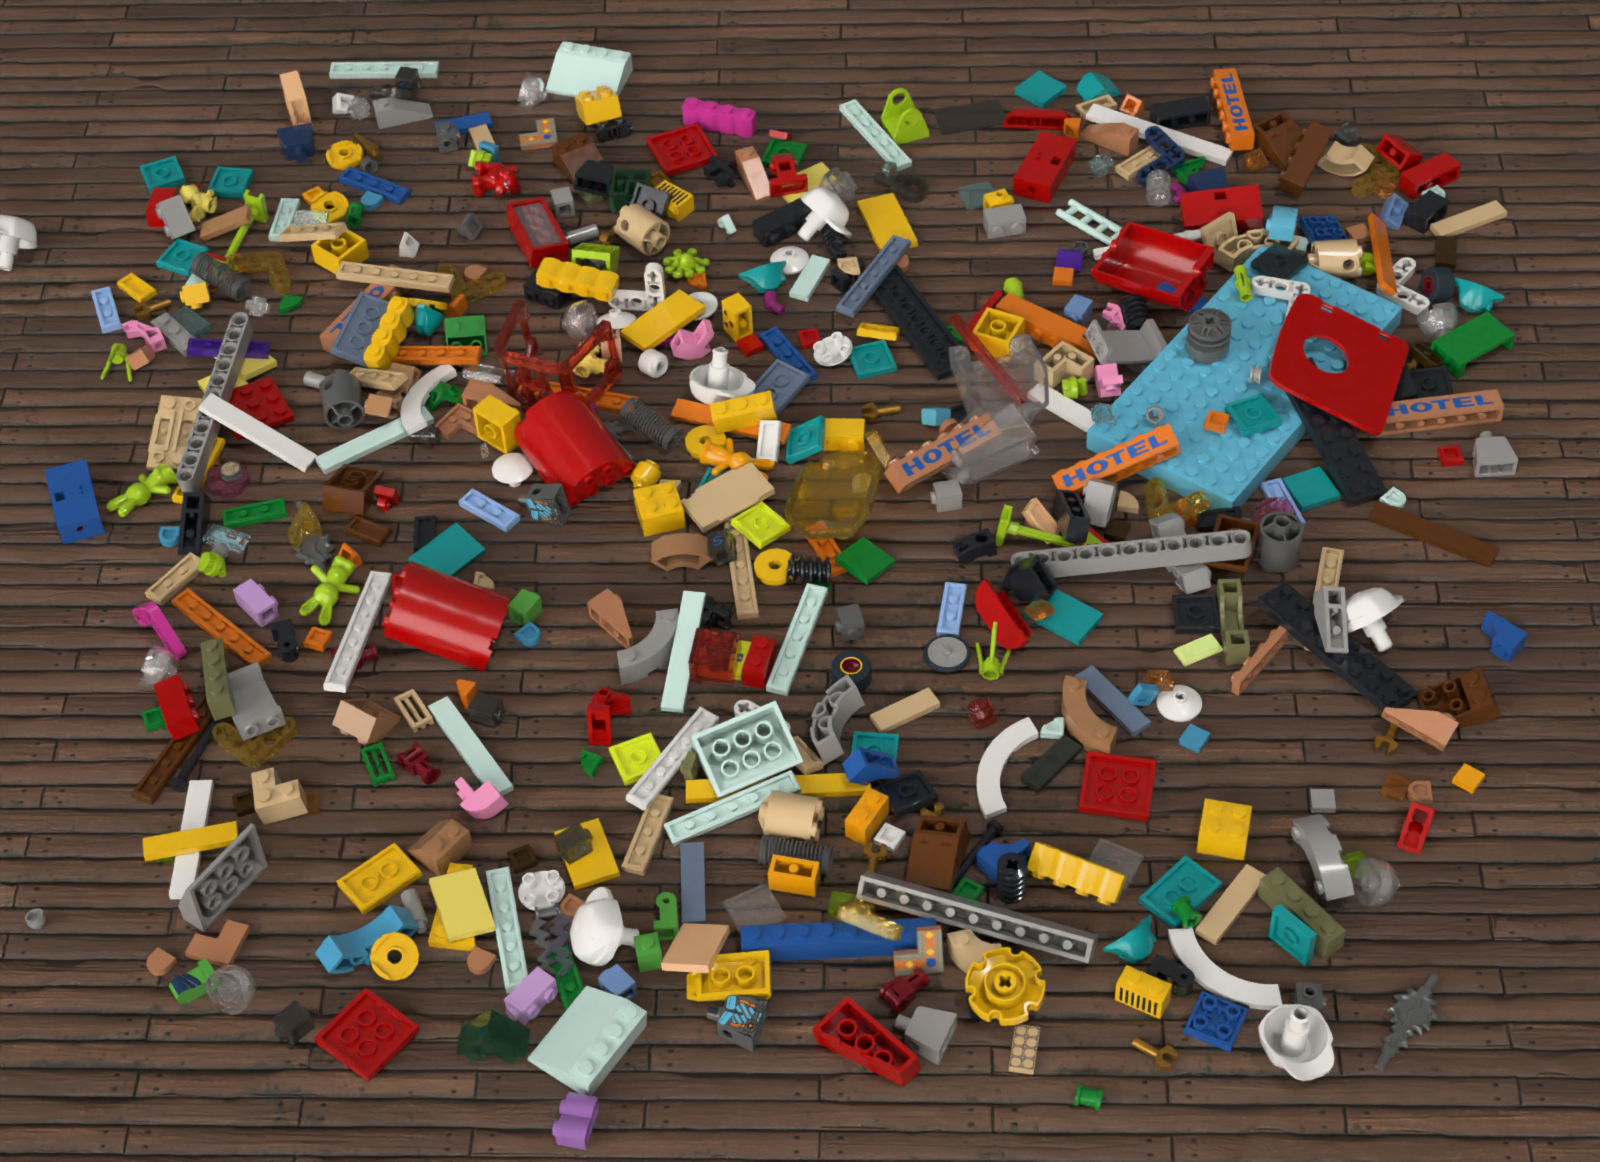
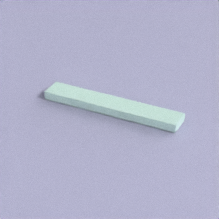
M438 61L332 62L329 76L330 79L438 78L440 66Z
M856 99L839 105V111L890 167L892 164H896V172L912 166V160Z
M425 406L422 407V415L428 427L434 424L435 421ZM400 417L315 457V461L326 475L341 468L343 464L356 461L409 436V434L405 430Z
M807 583L767 682L766 691L788 696L828 595L827 587Z
M683 591L661 702V711L684 713L706 599L704 592Z
M448 696L428 706V710L482 785L489 780L502 796L514 790L512 783Z
M792 770L669 821L664 824V828L674 847L758 811L761 803L773 790L798 794L801 793V788Z
M509 867L486 871L507 994L511 993L528 976L510 869Z

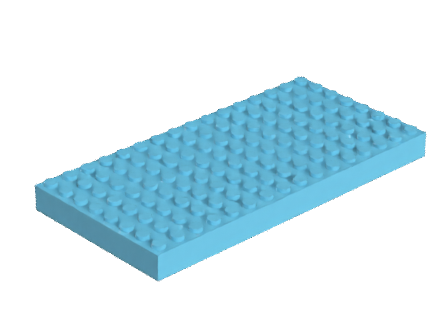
M1267 246L1259 247L1243 264L1246 266L1251 283L1254 277L1265 276L1250 266L1252 260L1269 248ZM1307 264L1304 269L1290 279L1307 283L1311 287V295L1380 328V330L1390 335L1400 324L1402 306ZM1235 274L1203 307L1222 310L1232 320L1230 346L1227 356L1221 361L1214 363H1202L1190 357L1186 351L1187 324L1087 431L1086 448L1099 453L1110 450L1119 443L1128 442L1139 434H1146L1159 425L1169 423L1179 442L1182 453L1137 474L1209 510L1242 507L1260 486L1261 482L1269 476L1307 432L1286 392L1275 386L1268 375L1272 354L1285 320L1289 300L1261 296L1252 292V300L1242 302L1239 290L1235 286ZM1283 287L1276 288L1277 290H1286ZM1321 306L1322 309H1324V310H1326V311H1328V312H1330V313L1332 312V311H1330V310H1328V309H1326V308H1324V307ZM1311 338L1304 342L1306 357H1312L1320 370L1328 373H1341L1347 369V359L1341 349L1334 343L1322 338ZM1251 365H1254L1256 368L1262 366L1260 384H1257L1255 381L1249 383ZM1261 393L1265 395L1282 419V426L1247 437L1241 435L1231 419L1224 434L1204 429V423L1209 410L1227 414L1224 410L1225 404ZM1157 405L1162 408L1163 419L1159 423L1148 421L1146 412L1150 406ZM1153 409V418H1157L1156 409Z

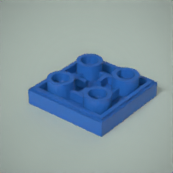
M1336 216L1300 217L1298 223L1310 245H1312L1313 241L1348 239Z
M1202 991L1187 1021L1183 1034L1231 1052L1249 1009Z

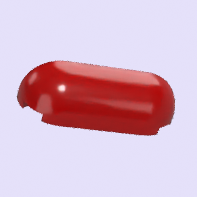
M1020 107L1013 109L1006 115L1003 121V128L1064 131V119L1074 118V116L1063 109Z
M983 579L975 595V605L978 613L991 632L993 622H997L996 639L1002 647L1011 650L1024 647L1031 640L1030 637L1033 634L1031 629L1004 591L999 593L992 588V582Z

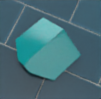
M1095 72L1085 74L1076 87V92L1084 102L1109 94L1112 98L1120 95V91L1110 78Z

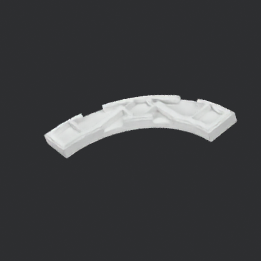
M451 365L436 367L418 380L408 391L409 393L406 394L402 402L400 414L404 428L409 435L427 427L426 420L422 415V407L429 398V393L434 390L440 381L446 383L457 376L456 370Z
M1029 717L1014 723L1001 732L991 742L982 756L977 773V798L985 820L1007 812V807L1001 795L1000 778L1008 758L1022 746L1039 738V733Z
M1193 928L1168 929L1170 945L1176 958L1180 960L1184 967L1192 970L1195 976L1194 980L1207 991L1222 999L1248 1005L1249 1008L1273 1010L1282 1005L1278 984H1259L1230 975L1215 965L1202 951L1195 938Z

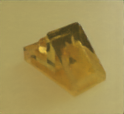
M307 502L302 503L288 530L291 547L299 548L302 541L306 539L307 533L322 535L320 522Z

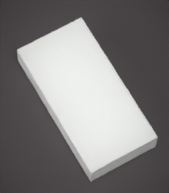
M760 420L756 459H768L778 463L782 429L781 421Z

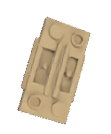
M161 395L148 448L147 470L153 471L154 468L164 463L177 473L202 398Z
M750 462L737 470L732 469L695 490V493L691 494L690 498L682 499L681 503L685 512L704 533L775 494V490L754 464Z

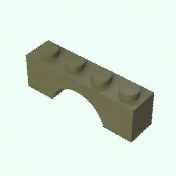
M1218 579L1216 597L1225 665L1244 664L1245 660L1249 657L1250 642L1248 630L1244 629L1241 581L1240 579Z
M223 638L202 642L200 644L206 700L214 721L237 715L235 699L228 676V671H231L230 656Z
M1279 867L1260 879L1258 896L1272 910L1278 904H1281L1316 932L1317 937L1314 950L1326 959L1343 947L1346 930Z

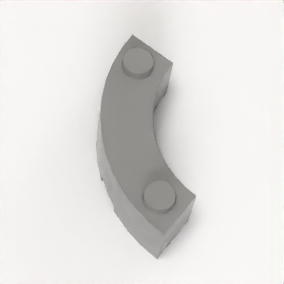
M1173 512L1149 519L1153 538L1186 535V526L1183 518ZM1203 563L1166 567L1168 572H1173L1174 576L1178 579L1175 580L1176 585L1187 595L1211 587V571Z
M678 608L656 611V621L648 636L630 648L617 651L621 685L648 677V673L656 668L660 669L668 662L671 657L678 622Z
M848 674L835 682L826 691V697L821 703L817 702L812 713L811 738L824 765L844 754L840 743L842 729L851 715L865 705L857 686Z
M1320 814L1293 819L1291 834L1294 841L1302 847L1310 862L1316 880L1314 881L1316 894L1326 901L1355 895L1348 865L1344 864L1343 859L1339 855L1342 853L1340 842L1336 834L1332 835L1327 829L1330 828L1329 822Z

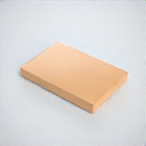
M683 923L661 962L662 970L709 973L730 934L729 925Z

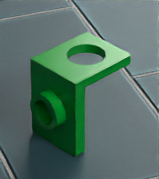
M440 381L429 394V410L433 411L442 399L463 405L462 394L464 390ZM437 394V398L433 403L434 396Z

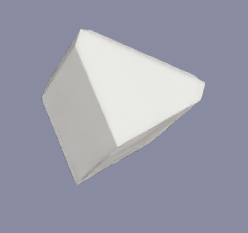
M407 232L404 233L399 245V257L414 258L420 243Z

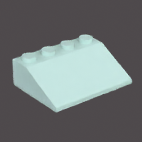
M563 41L556 52L546 92L574 97L580 91L597 90V87L605 85L610 87L619 96L633 71L631 53Z
M776 701L691 736L692 746L695 752H697L700 764L718 798L803 763Z
M586 986L531 1053L528 1061L579 1094L592 1096L647 1026V1011L626 998Z

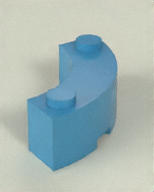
M389 905L376 919L356 931L342 935H328L315 954L328 973L354 971L355 966L364 963L367 966L372 965L370 960L371 948L382 935L390 932H400L411 937L419 929V925L405 907Z

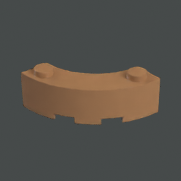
M392 362L391 368L388 371L403 372L408 379L395 391L380 389L375 394H369L368 399L364 403L365 414L389 419L397 418V413L401 412L402 402L406 394L409 393L408 391L419 380L421 370L414 366Z
M1066 675L1062 689V714L1065 718L1067 731L1073 739L1076 738L1083 745L1084 750L1112 754L1116 745L1117 727L1102 721L1090 709L1086 700L1088 681Z

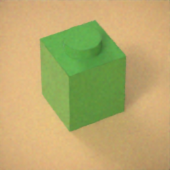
M522 589L508 605L510 620L522 626L526 625L529 621L533 623L543 611L541 597L535 592Z
M657 932L634 936L639 972L661 969L662 953Z

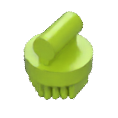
M471 149L468 166L475 168L476 161L492 163L493 154L487 153L484 150L477 151Z
M1363 252L1362 258H1359L1362 275H1372L1376 272L1374 256L1372 253Z
M1076 376L1062 379L1063 396L1073 400L1078 399V395H1087V379L1085 377L1076 379Z
M205 552L201 555L202 557H200L198 562L199 571L211 577H215L217 574L219 577L227 575L225 559H223L221 554Z

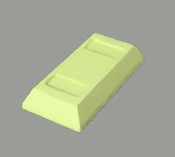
M1209 634L1177 647L1173 652L1184 667L1223 651V648L1214 636Z

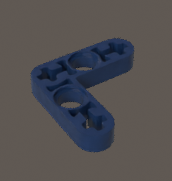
M1158 126L1148 127L1145 131L1146 142L1160 157L1138 171L1137 179L1142 187L1152 186L1184 165L1186 161L1184 150ZM1163 144L1170 145L1167 149L1160 148ZM1159 165L1166 166L1164 170L1156 169Z

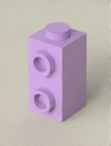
M250 578L233 589L237 604L261 628L279 617L277 609L279 604L274 596H269L260 583L256 584Z
M537 966L504 999L508 1017L513 1021L518 1020L523 1025L536 1018L540 1010L547 1003L555 999L558 993L556 979Z

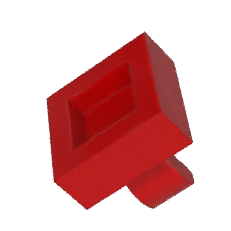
M375 486L373 493L378 499L377 506H380V510L388 512L391 503L399 504L401 497L395 489Z

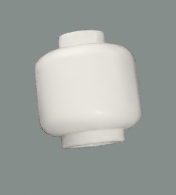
M647 349L639 357L638 366L644 374L652 378H658L666 372L668 359L666 355L655 349Z

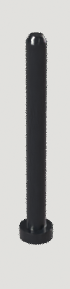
M214 718L212 719L178 777L172 778L169 783L173 790L177 792L185 790L187 786L185 781L223 719L214 721Z
M992 819L988 822V830L961 863L952 890L975 862L978 850L984 845L987 846L995 835L1002 833L1004 828L998 821Z

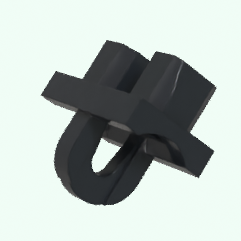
M715 155L710 156V163L703 167L704 175L708 179L714 176V182L719 188L725 185L730 188L735 187L733 176L736 172L737 164L732 159L722 162Z
M706 595L700 629L708 632L714 625L728 631L731 628V617L734 613L733 606L723 603L720 608L715 607L716 600Z

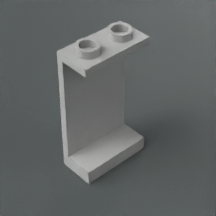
M1146 319L1140 330L1102 331L1098 321L1093 320L1085 332V336L1100 364L1151 363L1167 346L1154 319Z
M258 662L228 673L237 714L231 717L243 741L286 724L280 705L277 706L268 689Z

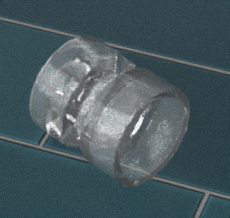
M1152 171L1146 178V200L1150 205L1161 207L1168 204L1171 200V176L1166 171Z

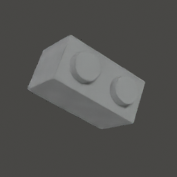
M180 194L156 204L157 208L155 211L158 218L164 221L165 226H163L167 237H171L173 240L196 230Z
M1021 203L983 209V226L988 239L1026 233V216Z
M1091 478L1089 482H1085L1083 488V495H1086L1084 506L1091 518L1090 524L1104 528L1107 527L1111 518L1118 483L1097 478Z

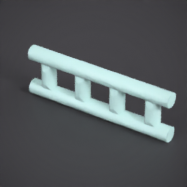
M1074 199L1069 200L1068 206L1070 208L1063 211L1059 208L1055 213L1056 216L1110 246L1112 240L1117 238L1122 228ZM1079 211L1086 216L1079 220L1072 215ZM1092 220L1100 224L1095 229L1088 225ZM1106 229H1110L1113 232H1115V234L1111 237H1108L1102 232H1104Z

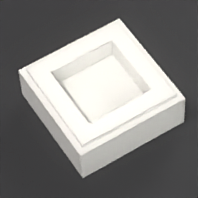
M885 822L875 836L874 844L880 847L884 844L888 851L895 853L906 837V832Z

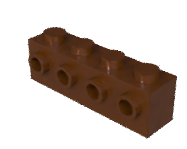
M1314 121L1310 123L1309 127H1304L1300 136L1303 139L1301 142L1297 141L1293 149L1296 153L1294 156H1289L1286 162L1288 168L1287 170H1282L1278 178L1281 181L1278 189L1300 198L1330 139L1332 129Z

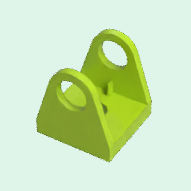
M904 88L893 90L888 96L881 116V124L886 133L897 145L929 137V129L921 112L915 108L908 91ZM899 93L905 94V98L900 103L892 102L895 95Z
M580 243L572 249V262L582 267L584 266V258L606 261V270L617 274L620 246Z

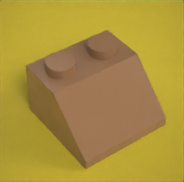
M367 698L344 699L340 701L332 725L338 727L341 733L356 737L359 743L370 745V743L380 742L400 721L401 716Z
M448 819L438 821L406 852L433 873L441 876L447 872L449 863L458 862L473 847L470 831L455 820Z

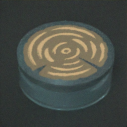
M887 161L884 164L882 170L884 180L893 181L897 172L895 162Z
M229 461L220 467V474L225 481H235L241 477L242 470L239 463Z

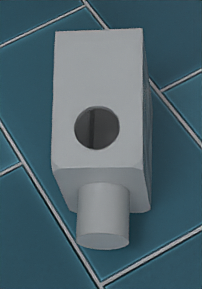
M1490 431L1482 432L1479 435L1480 438L1475 439L1473 447L1474 477L1515 475L1518 458L1506 437H1493Z
M919 1006L916 1008L912 1018L899 1014L894 1028L905 1032L904 1045L907 1048L939 1065L957 1028V1014Z

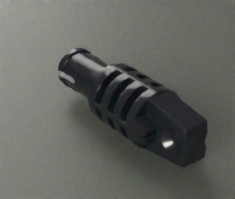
M827 223L821 229V233L823 234L822 240L829 254L835 260L846 258L847 252L841 237Z

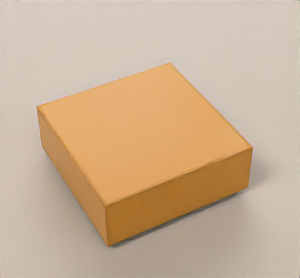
M317 186L304 192L302 196L311 206L312 199L324 191Z
M1464 763L1453 777L1452 783L1473 794L1484 780L1485 774Z

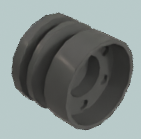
M1203 308L1191 314L1188 321L1186 351L1190 357L1202 363H1214L1221 361L1227 356L1232 329V320L1229 315L1215 308Z

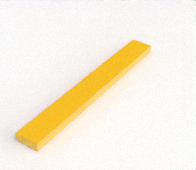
M846 773L794 775L801 788V793L798 794L816 798L862 796L868 787L871 788V782L867 786L849 782ZM708 779L686 780V804L717 802L757 785L759 782L718 798Z

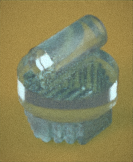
M1098 154L1088 161V164L1096 178L1109 173L1106 167L1113 166L1114 161L1109 155L1101 159Z
M1098 402V405L1096 404L1091 408L1092 421L1098 427L1107 428L1117 424L1116 412L1110 405Z

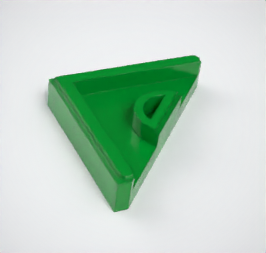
M1205 156L1186 161L1184 165L1173 171L1187 192H1189L1186 187L1190 174L1201 172L1205 164Z

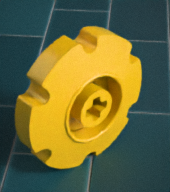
M1009 947L995 948L983 953V962H973L966 975V992L972 994L969 996L970 1007L980 1018L987 1022L994 1018L998 1019L1001 1026H1012L1027 1021L1029 1019L1028 1011H1038L1045 997V980L1039 979L1042 976L1040 965L1032 956L1024 951L1017 955L1012 954Z

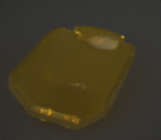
M835 452L820 456L821 460L813 463L809 461L803 465L798 471L784 508L785 521L809 539L822 541L828 538L838 537L839 539H846L853 536L871 515L882 473L880 459L877 456L869 457L868 452Z

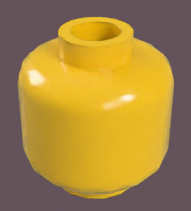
M651 460L638 462L630 475L631 481L634 483L633 487L638 489L657 484L661 478L659 465Z

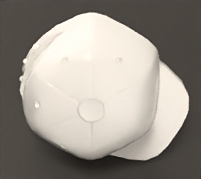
M820 186L814 187L802 195L801 200L812 209L805 218L807 220L805 224L797 231L802 239L809 241L817 230L821 231L826 223L848 239L852 238L853 235L845 228L849 218V211L840 197Z
M0 215V269L10 271L13 270L14 256L18 254V248L34 249L37 247V231L34 225L25 219Z
M723 347L714 348L712 350V361L707 365L696 367L689 376L692 394L697 400L707 405L752 395L756 388L754 381L749 379L744 372L727 363L729 351Z
M1370 588L1352 595L1346 600L1348 633L1362 628L1367 638L1371 637L1378 650L1377 652H1383L1391 648L1393 643L1385 630L1387 626L1382 617L1404 602L1403 596H1393L1383 588Z
M598 887L588 896L586 903L581 905L576 911L570 929V939L574 954L581 961L594 966L607 964L613 958L620 945L635 947L633 937L640 935L637 928L624 927L619 904L613 898L611 891L606 887Z
M1284 1004L1271 1010L1261 1021L1258 1030L1259 1038L1265 1053L1275 1066L1284 1068L1295 1079L1302 1081L1321 1077L1329 1073L1333 1068L1332 1033L1322 1014L1317 1009L1300 1004Z

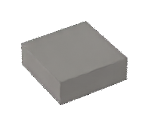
M1310 789L1311 813H1335L1334 789Z

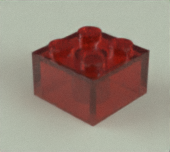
M696 628L688 661L690 679L734 684L742 651L741 633Z

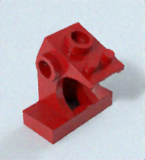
M790 153L771 156L772 162H769L770 173H773L774 179H769L771 198L808 192L807 174L797 175L796 158H792Z
M601 687L593 695L591 704H588L586 710L589 745L612 746V716L617 714L631 715V702L628 694H622Z

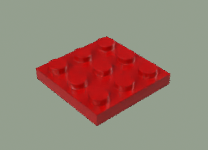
M698 122L646 138L648 148L667 177L708 165L710 163L709 157L712 155L718 158V154Z
M272 376L233 389L229 404L268 427L274 428L295 421L294 414ZM231 429L236 440L245 438Z
M1087 751L1078 812L1149 821L1157 760Z
M365 988L314 1037L317 1045L367 1082H370L420 1031L418 1024Z

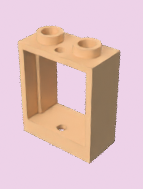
M298 71L279 74L293 126L310 123L311 117Z

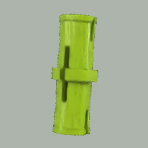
M1238 265L1234 268L1235 286L1239 290L1240 300L1248 302L1253 298L1251 279L1248 277L1246 266Z

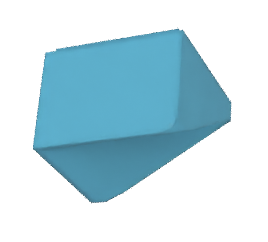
M932 407L923 408L921 411V423L923 425L940 426L945 420L951 419V409Z

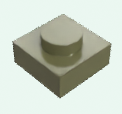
M577 191L578 198L587 207L604 200L603 196Z
M688 751L685 760L681 762L680 772L684 776L685 783L686 780H696L701 767L697 752Z

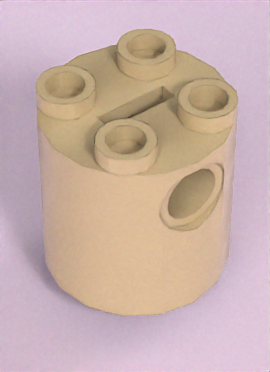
M636 203L630 206L625 205L621 208L614 232L644 255L652 256L661 251L666 245L670 236V226L650 210Z
M1357 240L1313 241L1311 252L1305 256V259L1308 260V265L1339 279H1354L1362 275L1359 258H1362L1363 252L1362 247L1357 245Z
M773 790L761 803L758 820L764 834L770 835V837H782V839L786 838V840L790 838L791 841L794 839L799 842L802 840L803 843L805 841L807 843L811 842V844L818 843L820 836L818 821H823L825 807H823V801L820 798Z

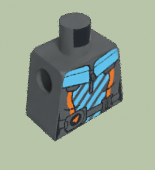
M535 483L527 494L522 493L519 496V505L528 507L531 517L537 521L564 527L572 513L562 484Z
M730 995L727 997L724 1007L710 1005L707 1019L717 1021L718 1035L721 1038L754 1052L769 1014L768 1000Z

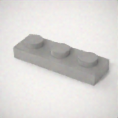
M167 312L150 321L152 327H159L167 342L184 357L187 356L189 338H195Z

